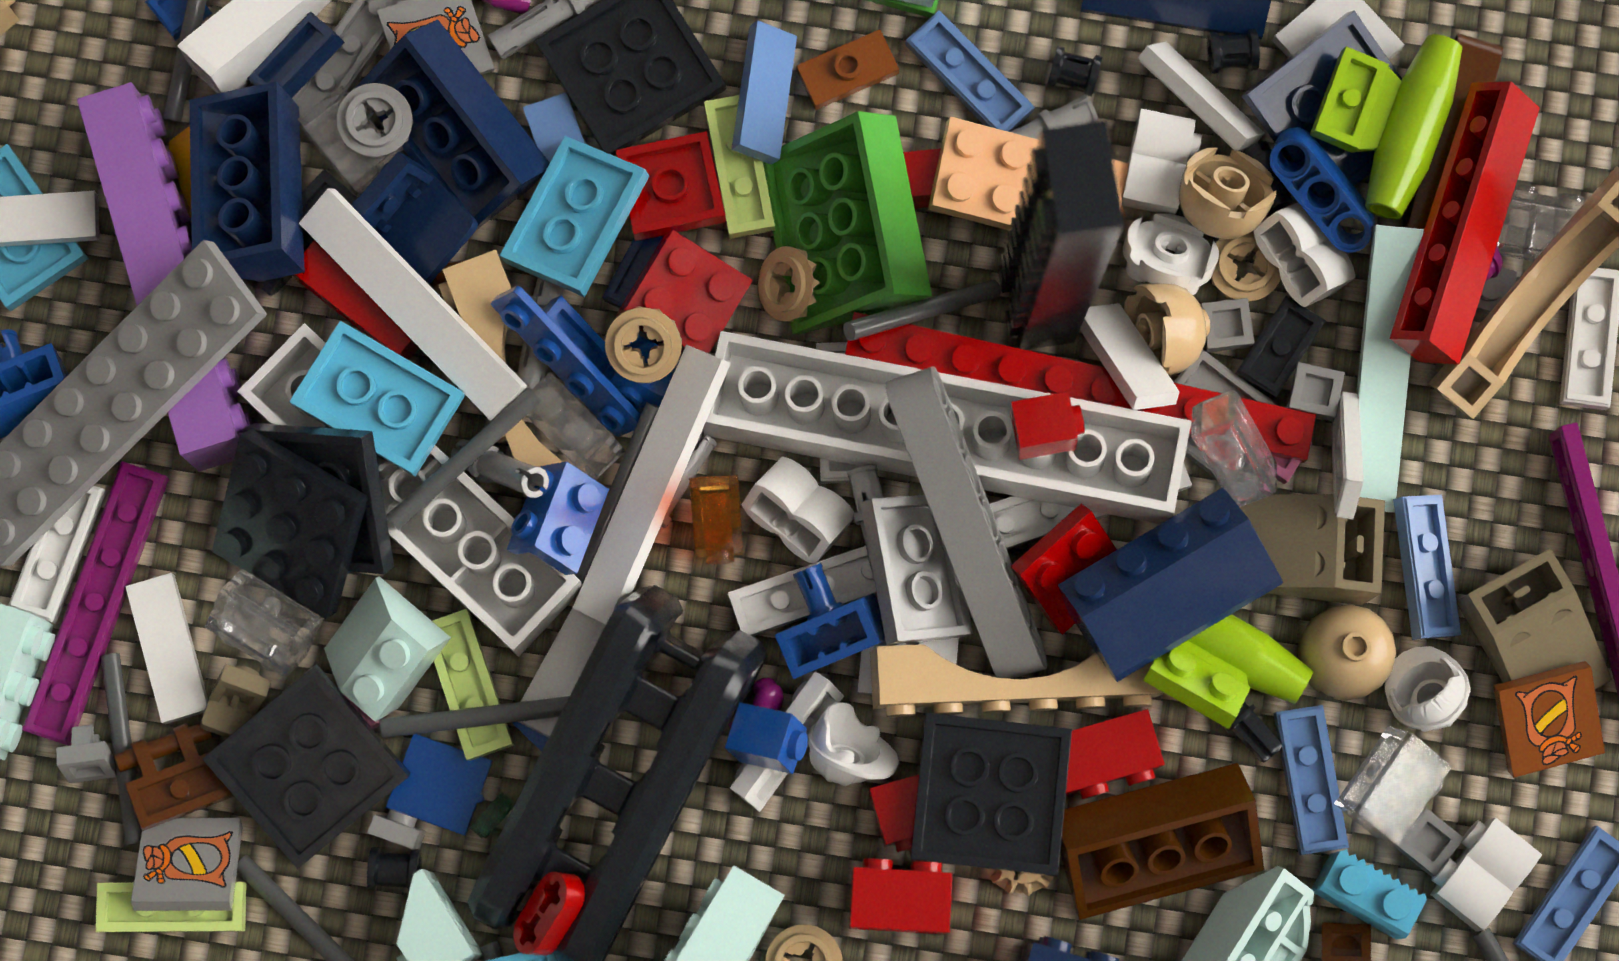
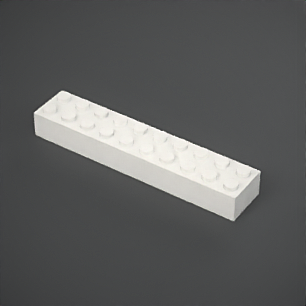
M720 332L715 356L731 363L703 427L704 435L707 434L714 438L858 466L877 465L878 470L918 477L889 404L886 382L923 369L730 332ZM939 373L984 490L1074 508L1083 504L1091 511L1161 524L1173 517L1191 420L1070 398L1072 406L1080 405L1085 433L1078 435L1076 450L1019 460L1010 417L1011 402L1051 394Z

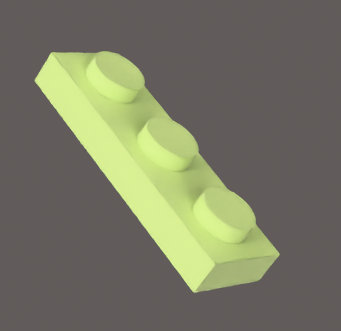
M739 95L704 101L729 239L775 231L763 161L731 150Z
M464 609L433 620L432 622L451 637L434 660L449 709L458 710L499 705L500 701L470 611ZM507 723L456 729L467 761L514 746Z
M246 882L235 883L232 910L134 911L131 904L134 883H97L96 932L245 931Z

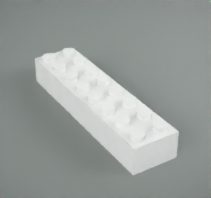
M304 323L237 392L270 424L330 428L295 408L289 402L324 347L325 342ZM436 445L416 477L376 455L386 515L450 459ZM463 472L400 530H397L387 519L389 536L519 657L579 594L583 584L574 574L564 575L531 553L514 555L508 551L507 546L512 536L511 527L515 519Z

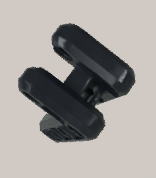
M657 585L639 588L620 602L607 621L473 887L467 903L473 918L494 930L511 927L519 916L516 911L523 898L537 881H541L550 872L574 874L582 880L584 885V903L554 951V955L557 961H604L727 722L738 708L739 702L742 703L750 692L766 661L767 653L762 641L741 630L726 632L704 653L671 635L670 630L673 624L683 613L679 599L674 594ZM661 653L691 668L695 672L696 676L692 683L680 696L643 678L642 674L645 669ZM623 712L638 718L661 732V736L655 746L658 752L649 770L637 781L629 779L599 761L605 749L602 743L613 721ZM580 797H584L617 815L618 818L612 830L615 836L605 855L595 865H590L557 847V841L563 831L560 826L570 806Z

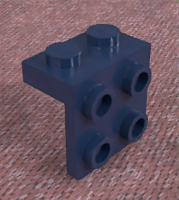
M399 151L383 166L380 173L360 197L351 204L428 284L435 279L461 249L478 226L477 220L429 169Z

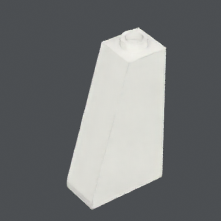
M232 0L183 39L177 47L195 74L217 94L245 88L251 82L248 77L310 12L317 16L331 0Z

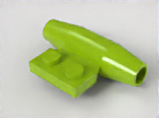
M1438 34L1428 35L1402 80L1389 68V64L1346 46L1339 54L1310 136L1351 153L1375 151L1365 207L1377 216L1393 220L1400 219L1429 170L1453 104L1462 53L1461 44L1450 37Z
M1231 614L1155 659L1143 681L1229 729L1236 719L1250 689L1296 704L1314 671L1268 634Z

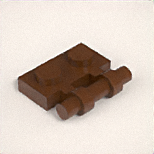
M186 723L172 728L173 733L147 743L145 738L130 743L131 749L113 755L119 772L137 766L141 771L142 777L125 783V788L142 831L234 797L230 790L204 762L203 758L208 753L200 756L195 745L212 739L211 732L202 729L200 723L190 727ZM180 751L184 762L157 771L153 760Z

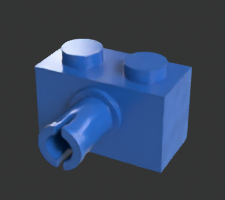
M11 329L0 330L6 344L5 347L0 343V439L8 436L69 375L52 343L23 354L18 341V334Z
M822 563L793 574L810 612V615L806 616L808 621L775 634L793 679L885 641L880 608L875 594H869L846 605H843L841 601L837 603L822 569Z

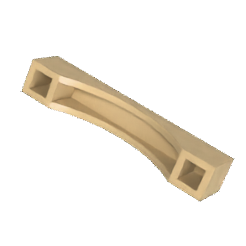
M1618 166L1614 168L1467 338L1460 364H1445L1428 383L1463 414L1472 419L1476 417L1503 386L1528 347L1556 312L1583 282L1619 248Z
M495 249L442 269L446 282L439 284V288L444 301L452 309L457 308L460 317L506 363L505 344L508 327L502 321L500 314L491 306V302L497 295L512 288L499 254ZM523 419L498 441V443L507 441L514 459L532 466L540 467L563 462L538 441Z
M925 644L876 646L870 651L873 709H886V717L914 716L915 708L934 707L935 714H962L963 706L981 705L982 713H1003L1011 711L1010 704L1029 703V711L1057 710L1058 702L1076 701V709H1098L1105 707V700L1123 699V707H1145L1152 705V698L1165 693L1143 681L1153 661L1116 682L1096 652L1074 667L1050 676L1009 679L995 678L964 669L944 659Z

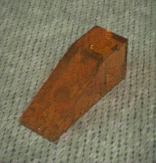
M738 475L689 478L696 556L706 557L707 564L733 563L734 555H744Z

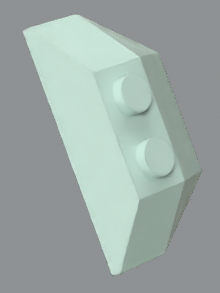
M1276 866L1223 893L1182 961H1301L1308 947L1311 923L1310 905L1313 904L1314 891L1286 869Z

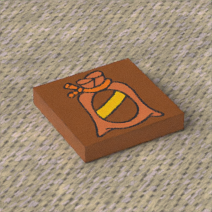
M1586 661L1493 685L1507 770L1513 778L1605 753L1592 668Z

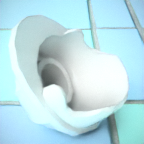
M1432 646L1414 647L1402 652L1395 658L1393 670L1385 681L1388 705L1395 718L1410 729H1418L1424 732L1450 727L1467 707V700L1471 691L1468 676L1459 663L1447 653Z
M836 702L829 705L817 723L812 725L808 733L810 762L814 769L824 776L828 782L848 786L868 779H886L892 776L898 767L897 753L880 737L879 728L862 724L857 718L853 706L848 703Z

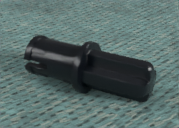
M1244 702L1231 727L1224 730L1227 733L1232 730L1260 762H1266L1280 750L1282 744L1253 712L1256 708L1254 704L1249 707Z

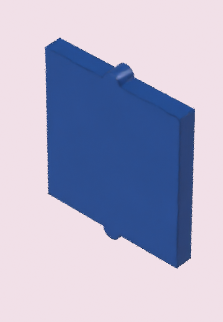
M413 734L402 763L411 774L392 790L386 808L403 812L424 822L466 836L477 804L484 801V796L481 793L493 761L484 757L467 761L463 750L418 734Z

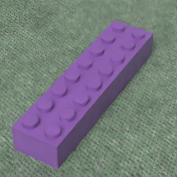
M130 82L78 98L77 102L133 295L138 306L192 252V236L185 224L191 221V212L184 194L179 195L173 179L179 178V171L172 152L166 151L165 145L160 138L167 135L162 115L158 108L154 109L149 95L141 96L133 83ZM225 357L168 412L180 455L199 472L234 461L239 436L243 433L242 429L253 424L249 413L243 412L237 400V397L241 396L237 391L242 387L238 373L235 368H230Z

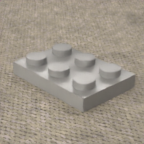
M925 495L871 498L861 502L886 645L962 638L973 634L966 599Z

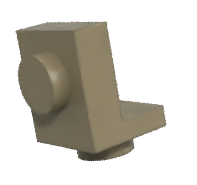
M225 664L211 690L200 727L223 737H229L257 713L267 696L272 680L261 677L252 668L246 666L234 667Z

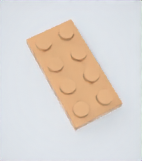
M950 117L945 126L928 210L1005 230H1012L1011 218L1015 217V205L1019 204L1018 193L1023 191L1022 178L1027 177L1026 164L1031 163L1030 149L1037 148L1039 140ZM1113 159L1121 203L1129 163Z

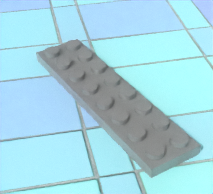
M203 240L0 443V566H12L267 315L214 242Z

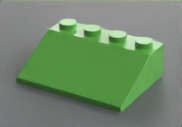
M857 111L781 147L780 160L771 165L763 162L775 223L773 235L776 249L783 246H791L807 251V259L817 264L813 272V278L820 282V284L813 287V295L817 302L807 306L806 317L796 318L793 322H790L793 334L800 335L846 323L852 320L854 312L873 315L932 296L896 116ZM782 276L787 280L786 283L790 285L789 292H794L795 285L791 282L792 276Z

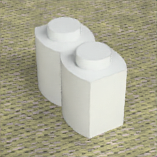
M1146 109L1140 110L1128 161L1129 167L1121 202L1122 206L1155 213L1176 214L1180 205L1179 188L1182 174L1188 160L1199 151L1202 134L1194 133L1196 120Z
M1299 203L1276 211L1253 231L1260 251L1270 263L1279 268L1280 277L1285 289L1303 307L1333 295L1355 279L1354 268L1346 252L1339 250L1330 242Z
M783 456L755 483L741 504L754 522L767 531L778 534L790 551L812 564H816L854 519L853 509L842 497L830 489L819 486L807 469L796 461Z
M1496 817L1488 819L1484 824L1477 820L1463 836L1464 840L1461 843L1465 846V849L1455 862L1449 858L1436 876H1433L1431 879L1437 885L1430 895L1476 932L1484 931L1507 903L1512 893L1523 882L1542 856L1539 851Z

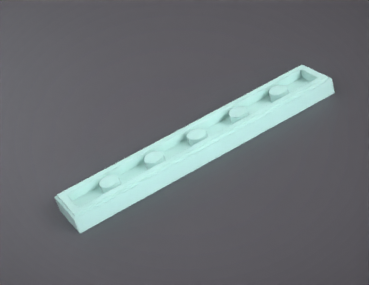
M1373 225L1356 393L1358 394L1360 405L1364 481L1360 497L1385 500V512L1395 513L1393 499L1397 497L1411 355L1389 338L1424 229Z

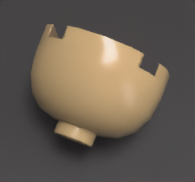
M1206 148L1198 151L1187 162L1180 182L1179 202L1185 218L1197 230L1219 239H1237L1257 229L1270 211L1276 198V191L1273 192L1271 188L1274 180L1271 173L1258 160L1240 151L1232 150L1230 156L1215 155L1217 148Z
M1149 283L1136 285L1133 289L1137 291V294L1127 296L1124 311L1167 374L1171 376L1184 371L1198 360L1205 345L1206 336L1210 332V320L1207 312L1202 309L1198 300L1186 288L1176 284Z
M1348 604L1330 607L1312 618L1303 631L1297 653L1298 659L1314 671L1308 682L1310 686L1319 692L1322 691L1327 696L1335 697L1334 699L1347 701L1361 699L1384 684L1393 670L1396 647L1394 636L1384 619L1370 609Z

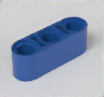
M1296 127L1282 131L1277 137L1269 157L1270 166L1275 175L1336 248L1347 253L1364 249L1370 241L1373 225L1375 224V214L1366 209V200L1317 140L1310 136L1307 130ZM1287 145L1298 146L1303 150L1305 159L1300 162H1290L1284 158L1281 149ZM1316 182H1326L1333 187L1335 194L1329 198L1317 197L1312 192L1311 185ZM1345 218H1355L1363 224L1364 230L1357 234L1347 233L1342 229L1340 222Z

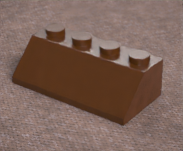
M1238 763L1064 809L1060 851L1079 920L1264 870L1256 800Z

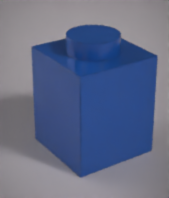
M739 702L725 749L741 763L793 774L797 760L800 761L804 757L807 749V728L791 713Z

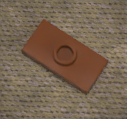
M881 29L796 65V71L816 111L898 75L899 67Z

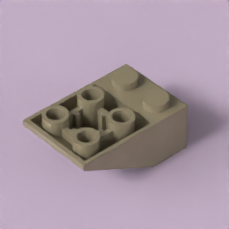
M1334 494L1230 495L1250 520L1282 578L1283 584L1271 590L1268 594L1363 605L1381 594L1385 500L1359 497L1354 519L1336 517V513H1334Z
M1551 548L1457 600L1458 607L1503 683L1586 661L1592 668L1595 689L1612 680L1577 592Z

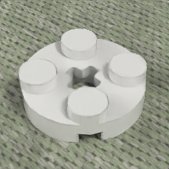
M1159 213L1154 214L1152 221L1141 223L1142 217L1135 220L1128 230L1123 245V255L1127 261L1126 272L1128 276L1139 282L1176 284L1186 288L1192 295L1197 293L1199 286L1210 280L1219 258V250L1215 241L1210 246L1209 242L1203 238L1204 233L1197 230L1182 216ZM1166 249L1174 251L1175 254L1167 252Z

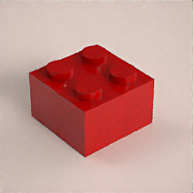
M672 230L661 239L616 316L618 317L621 313L638 306L660 309L663 314L675 321L682 338L680 356H682L686 345L709 354L718 340L720 332L724 330L753 280ZM640 326V331L646 334V332H644L643 326Z
M865 858L862 862V867H853L849 929L942 935L950 933L953 873L942 872V863L913 861L911 863V870L893 869V860Z

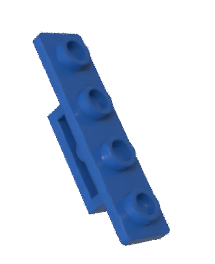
M520 286L509 289L492 300L491 306L500 314L504 324L520 335L533 349L537 359L548 365L565 383L567 390L573 396L579 398L597 417V421L604 429L617 437L635 430L641 414L610 382L615 370L607 358L605 341L562 295L552 299L543 310Z

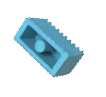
M1347 849L1329 855L1311 889L1314 891V894L1367 924H1371L1374 928L1394 939H1406L1427 901L1425 893L1418 894L1416 888L1409 889L1408 883L1400 884L1399 879L1392 880L1391 874L1383 875L1382 869L1375 870L1373 864L1366 865L1364 859L1357 860L1356 854L1349 856Z

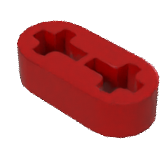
M550 872L541 879L514 925V943L517 950L522 954L548 956L556 950L584 903V885L577 875Z

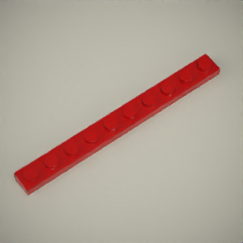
M854 312L852 320L869 315ZM906 324L852 341L847 340L844 353L845 355L918 369L934 366L939 373L1044 393L1056 394L1069 391L1070 398L1132 409L1105 367L912 324ZM1174 383L1180 391L1175 405L1139 409V411L1191 420L1189 438L1247 451L1262 452L1261 454L1288 460L1295 459L1302 463L1308 460L1316 414L1178 383Z

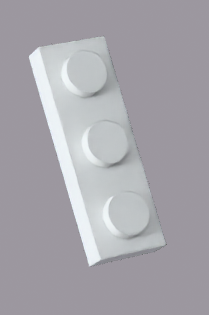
M815 671L809 681L803 682L797 688L792 698V704L786 712L793 714L807 728L806 733L808 736L812 725L817 723L826 708L832 703L840 702L844 695L831 681ZM743 763L739 767L735 776V782L730 789L760 812L788 773Z

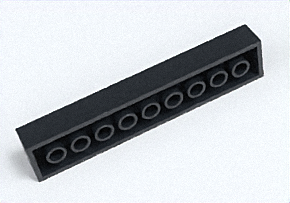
M1107 120L1042 129L1037 148L1030 149L1031 163L1026 164L1027 177L1022 178L1023 191L1018 193L1019 204L1015 205V217L1011 218L1012 230H1008V242L1004 243L1005 253L1001 254L1002 265H998L1001 292H1010L1011 299L1009 300V310L1005 311L1009 338L1017 337L1018 348L1028 350L1075 342L1123 230L1124 221Z

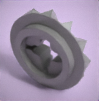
M369 83L353 89L342 100L337 112V128L342 141L355 154L369 156L373 159L388 154L394 155L397 149L405 142H408L413 125L412 111L405 97L393 87L380 83ZM368 105L370 110L374 111L378 116L388 115V118L383 121L384 137H381L380 133H376L373 128L365 130L362 127L368 122L365 106Z

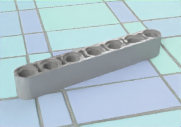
M932 366L887 381L886 392L889 404L996 678L1014 679L1046 669L1047 658L1042 640L1019 580L1010 567L1012 565L1011 559L938 371Z

